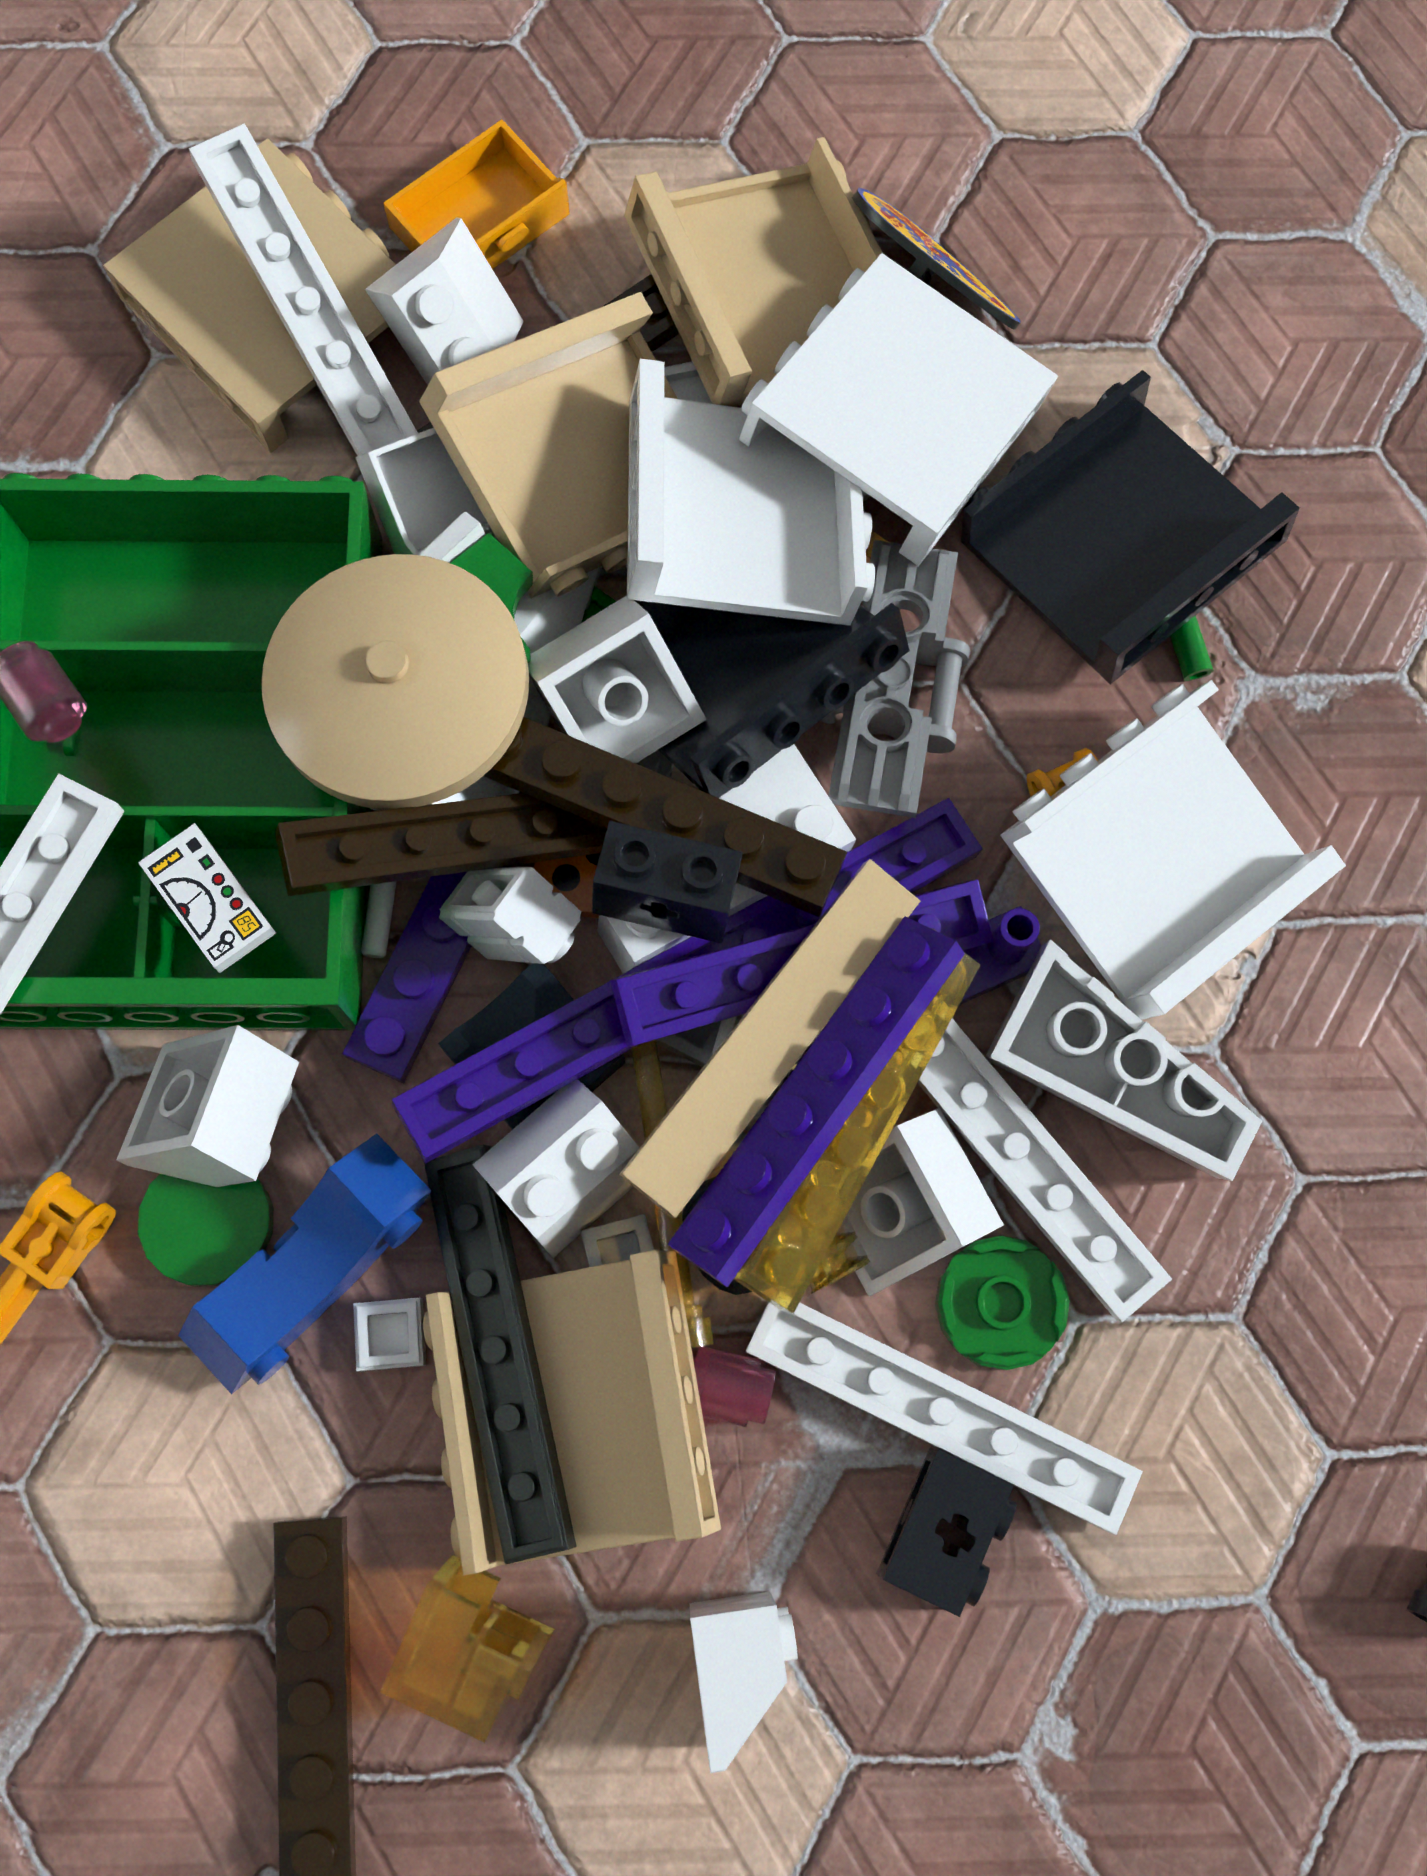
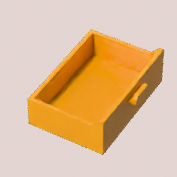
M502 119L383 202L389 228L411 252L456 217L461 218L492 270L570 214L567 182L563 178H556Z

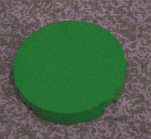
M159 1174L150 1183L139 1206L138 1236L146 1258L164 1276L193 1287L219 1286L256 1252L262 1249L266 1250L273 1234L274 1207L268 1192L258 1178L252 1182L214 1187Z
M996 1236L975 1241L951 1258L938 1280L935 1307L941 1331L956 1352L978 1366L1010 1370L1034 1364L1053 1348L1054 1344L1058 1342L1067 1326L1070 1300L1062 1273L1053 1261L1051 1262L1044 1253L1039 1251V1248L1026 1240Z

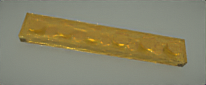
M966 953L734 1277L735 1281L778 1309L794 1314L977 973L980 964Z

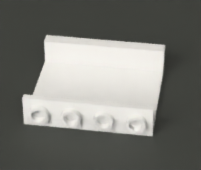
M881 253L866 272L859 268L854 270L841 289L838 296L840 302L834 308L828 304L821 308L807 331L809 338L801 346L796 341H793L788 346L775 367L774 373L777 375L771 382L767 383L761 379L755 384L741 408V411L747 415L739 440L749 447L768 424L913 525L899 553L919 566L1038 412L1058 375Z
M640 358L629 401L627 599L851 625L861 602H868L870 600L875 583L874 564L866 563V549L868 548L872 532V516L870 513L863 512V500L866 492L769 424L748 447L739 440L747 415L741 411V408L664 397V362Z
M1212 680L1191 692H1188L1186 687L1181 684L1164 695L1151 706L1157 714L1155 718L1144 726L1136 718L1111 735L1106 740L1112 749L1109 753L1098 761L1090 753L1059 775L1066 785L1051 797L1045 789H1042L1016 807L1012 812L1019 821L1000 835L1120 1001L1141 1020L1166 1014L1346 866L1332 845L1304 855L1197 706L1219 690Z

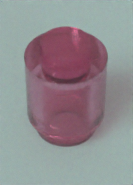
M32 641L13 644L0 652V699L27 738L32 741L46 740L47 742L54 743L74 734L81 726V718L86 711L87 705L52 653L40 649Z
M699 1346L696 1359L693 1358L703 1417L742 1427H747L748 1421L765 1424L776 1371L760 1367L761 1360Z

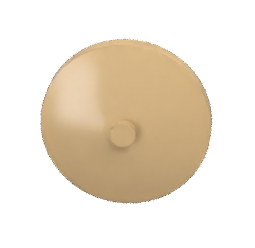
M392 554L362 559L345 565L315 582L296 599L281 618L268 645L262 671V699L265 714L276 741L291 763L306 779L329 795L351 804L374 809H397L433 804L463 791L478 781L492 769L511 745L524 717L529 693V669L525 648L517 625L501 599L489 586L466 570L443 560L412 554Z

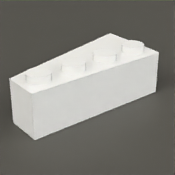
M795 744L781 750L754 771L742 785L732 788L720 797L722 800L847 852L851 851L856 841L855 836ZM736 883L729 916L767 895ZM599 915L597 932L623 974L691 937Z
M1051 939L1043 944L985 1058L994 1065L1215 1178L1233 1181L1262 1120L1198 1065L1191 1063L1148 1022L1142 1021L1114 997L1115 994L1099 980L1091 977L1072 961L1068 954Z

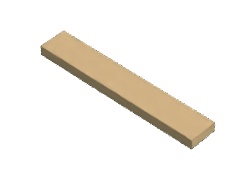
M871 859L864 862L619 1175L669 1216L676 1218L839 1008L904 916L909 917L921 901Z

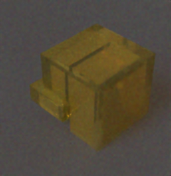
M451 1555L426 1585L380 1693L485 1743L507 1705L510 1696L518 1700L541 1661L555 1629L495 1600L492 1601L501 1578L487 1571L463 1576L461 1559Z

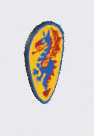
M858 188L852 199L861 211L882 231L917 258L908 270L910 273L929 286L931 278L936 273L976 305L1011 329L1015 330L1021 321L1009 307L944 247L891 204L868 190Z

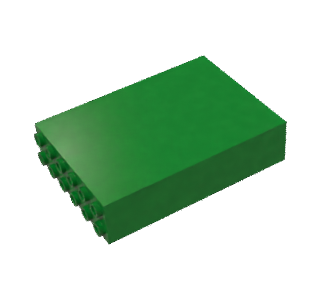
M10 473L5 475L3 479H0V867L58 774L118 803L124 810L117 825L0 1015V1029L220 1030L239 1025L246 1030L354 1031L361 1017L364 957L361 947L365 926L367 885L288 896L275 830L278 823L370 812V808L351 804L329 795L306 779L291 763L276 741L265 714L262 699V671L266 651L277 625L289 607L304 591L324 576L345 565L382 555V535L363 481H353L343 476H325L319 481H290L285 477L277 475H264L258 477L256 481L227 480L220 476L208 474L196 476L193 480H164L155 475L137 474L129 480L100 479L99 477L82 473L69 475L66 479H38L28 474ZM194 823L202 831L276 932L272 937L221 973L213 967L138 863Z

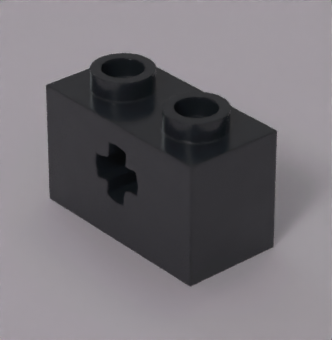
M609 821L593 879L592 913L722 944L743 852Z
M930 1447L876 1574L882 1580L960 1617L965 1604L967 1603L974 1607L984 1591L990 1567L982 1564L992 1538L1001 1541L1012 1523L1017 1503L1010 1500L1009 1497L1014 1484L938 1448ZM956 1513L959 1515L957 1527L966 1532L965 1540L960 1547L950 1542L948 1552L941 1551L944 1539L935 1533L936 1526L941 1519L951 1523L953 1514Z

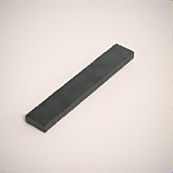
M483 1144L435 1158L426 1164L424 1163L428 1186L431 1189L430 1196L504 1563L506 1565L577 1547L504 1201L473 1166L478 1159L492 1148V1146Z

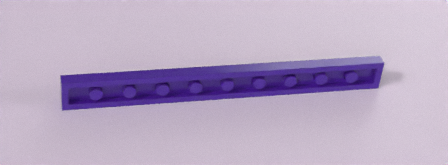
M947 798L917 814L916 818H910L847 852L844 865L820 918L862 864L869 859L875 862L909 892L913 893L975 859L983 848L950 798ZM766 896L728 917L722 944L690 937L618 977L817 923L820 918ZM609 981L393 1098L392 1106L426 1164L638 1045H626Z

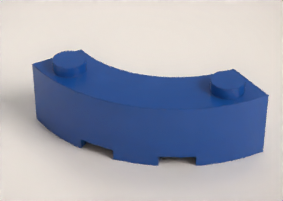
M376 1133L327 1169L316 1188L291 1217L295 1224L275 1244L273 1250L276 1253L270 1256L264 1249L256 1252L229 1278L193 1305L178 1336L231 1394L251 1378L258 1385L264 1383L289 1359V1355L284 1350L333 1305L369 1269L388 1246L395 1249L419 1228L423 1220L416 1212L431 1193V1189Z

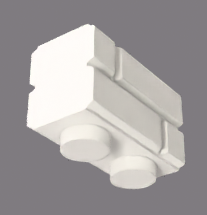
M509 867L468 871L440 908L439 918L460 936H468L467 942L487 959L526 963L530 961L531 963L545 964L556 962L569 950L575 938L573 930L581 921V911L563 894L553 893V885L534 868Z

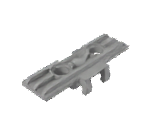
M874 540L870 563H873L875 567L874 589L868 602L863 601L862 606L871 614L876 615L887 605L893 603L899 609L915 613L920 619L921 624L915 630L905 632L910 651L902 656L894 667L880 673L853 694L845 705L837 710H833L821 719L823 723L832 724L835 722L836 714L843 713L828 797L834 805L916 818L926 752L949 753L955 749L957 734L952 729L961 667L968 663L970 654L968 644L958 639L945 637L958 552L932 549L922 563L917 566L899 553L903 544ZM917 664L936 666L928 717L923 716L924 710L908 706L914 668ZM870 733L890 735L895 740L881 741L874 738Z

